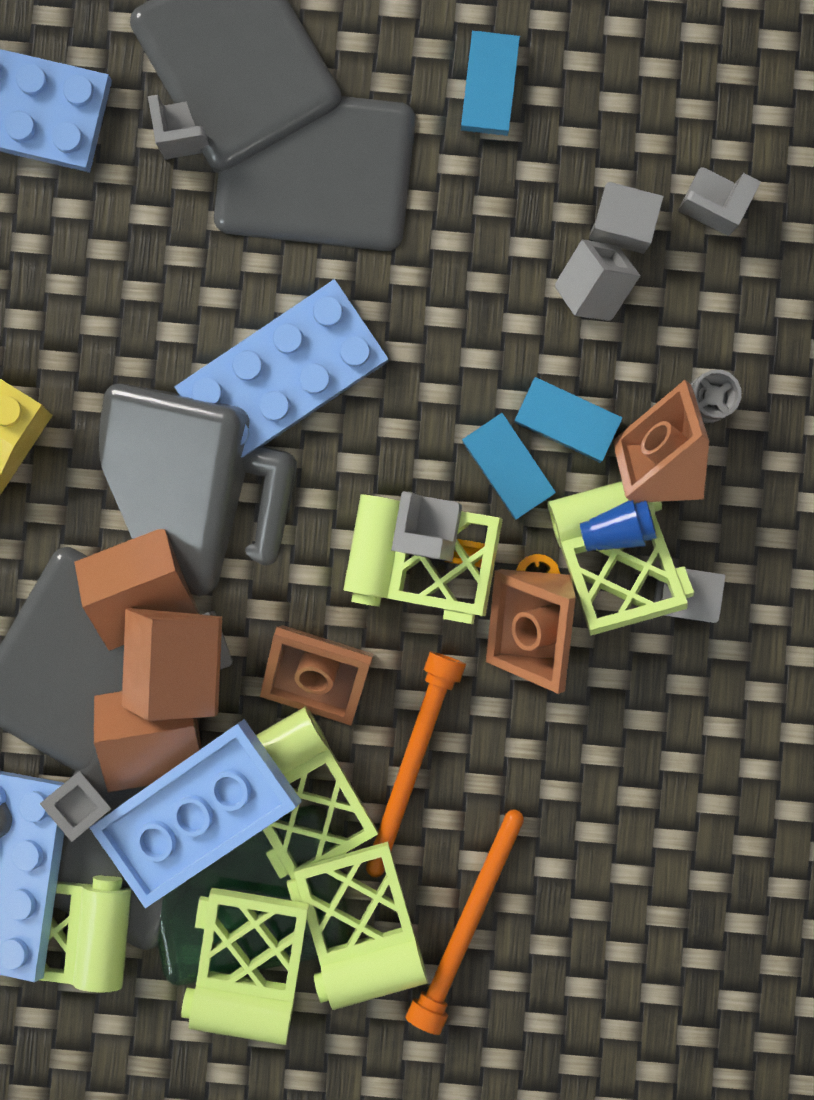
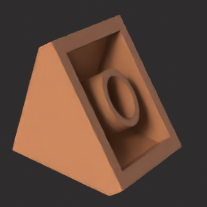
M684 380L612 440L625 496L629 501L633 500L634 503H639L643 501L662 502L704 499L709 438L692 385Z
M165 529L154 530L74 562L82 607L109 651L124 645L125 610L128 608L200 614L193 595L186 584Z
M505 569L495 571L486 655L487 663L557 694L565 692L576 600L570 575Z
M136 608L126 609L122 707L147 721L217 716L222 616Z
M284 625L276 628L273 636L260 697L296 709L307 707L312 714L351 726L374 654Z
M122 691L94 696V745L108 792L149 786L202 749L197 718L147 721L122 707Z

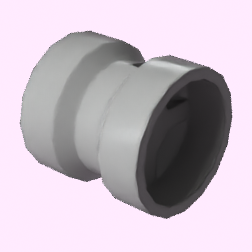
M710 370L700 375L691 383L703 423H714L732 414L740 404L742 398L740 384L729 372Z

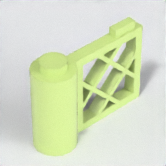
M622 481L548 501V511L554 534L562 549L590 636L685 610L688 605L686 598L694 596L685 567L676 569L674 567L655 512L662 510L661 502H648L657 538L652 540L654 550L647 562L623 552L624 548L596 550L609 556L599 576L579 566L576 554L587 551L580 523L589 521V519L628 501ZM657 559L660 562L662 570L654 566ZM616 561L641 571L630 591L606 580ZM649 575L668 584L672 598L652 602L637 594ZM585 581L593 584L589 593ZM600 589L625 600L618 613L601 618L596 617L592 603ZM632 604L638 606L637 608L629 609Z
M360 495L343 589L344 591L353 592L351 602L380 607L382 597L444 609L443 619L474 624L475 615L486 616L502 518L461 511L458 533L470 524L488 526L485 546L469 557L456 538L455 550L463 562L441 577L429 558L414 555L409 559V554L391 551L400 501L371 495ZM480 559H482L481 569L479 572L474 564L478 562ZM422 561L435 583L420 594L404 592L407 570ZM467 569L478 583L474 604L457 601L446 585ZM440 589L446 597V599L432 597L430 595H432Z
M303 707L256 735L289 783L301 778L298 789H294L300 799L329 806L323 831L294 824L299 805L292 810L289 822L277 820L263 829L273 847L266 852V855L280 879L286 875L294 879L293 870L299 867L288 850L292 832L320 839L316 856L300 866L345 854L378 835L376 826L330 749L319 724L307 707ZM325 763L336 780L332 798L303 791L308 773ZM339 788L342 790L348 803L337 800ZM334 807L355 813L364 829L348 838L328 833ZM276 828L287 830L284 842ZM325 841L336 843V845L323 852Z
M388 842L294 868L295 878L287 880V887L291 901L309 903L307 921L321 966V972L314 974V982L321 1003L329 1001L331 1008L336 1010L428 984L422 954L414 934ZM382 857L386 876L377 891L353 878L361 863ZM351 866L347 874L338 870L341 868ZM327 873L342 883L329 904L312 895L307 878ZM348 885L372 898L361 920L336 908ZM388 885H390L393 899L384 895ZM380 902L398 913L401 928L382 933L369 926L367 922ZM316 907L325 912L321 921H319ZM331 915L355 928L347 943L327 948L323 930ZM362 932L369 936L358 940Z
M98 875L93 877V884L57 881L56 893L71 895L69 916L59 925L52 917L49 941L54 937L66 952L64 969L50 968L46 963L44 978L40 979L41 981L72 984L79 990L98 993L122 989L132 890L128 887H122L123 878ZM66 926H68L67 935L63 931Z
M213 887L209 897L200 896L195 928L204 929L197 982L195 989L186 988L181 1010V1018L189 1019V1029L280 1045L287 1044L309 903ZM219 904L240 908L249 921L232 933H229L217 918ZM254 910L262 912L257 915V913ZM275 914L297 917L294 932L279 942L264 924V921ZM255 928L270 948L250 960L236 940ZM216 932L221 940L214 944ZM292 944L291 956H289L284 949ZM226 947L241 965L240 968L231 974L210 971L211 957ZM276 955L288 971L286 984L265 980L257 967Z

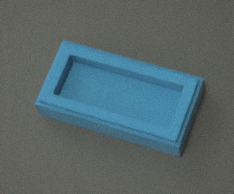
M472 30L461 131L508 136L520 36Z
M535 377L514 423L601 463L623 417Z
M503 413L462 439L463 444L514 520L556 493Z

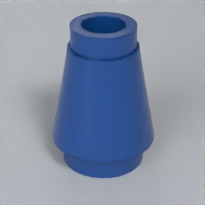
M628 500L589 519V521L580 523L587 552L645 547V541L657 538L647 501L634 503L633 500Z

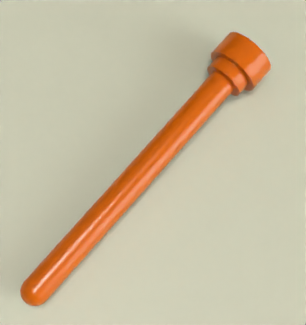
M429 652L423 669L428 672L425 681L429 685L373 845L388 842L392 851L447 689L452 690L455 682L460 683L466 663L437 652ZM382 857L367 861L366 871L371 877H380L384 873L385 868Z
M510 810L506 813L427 992H421L419 998H413L406 1013L405 1019L425 1032L440 1035L446 1023L448 1014L445 1010L448 1004L444 1000L523 825L524 817L518 810Z

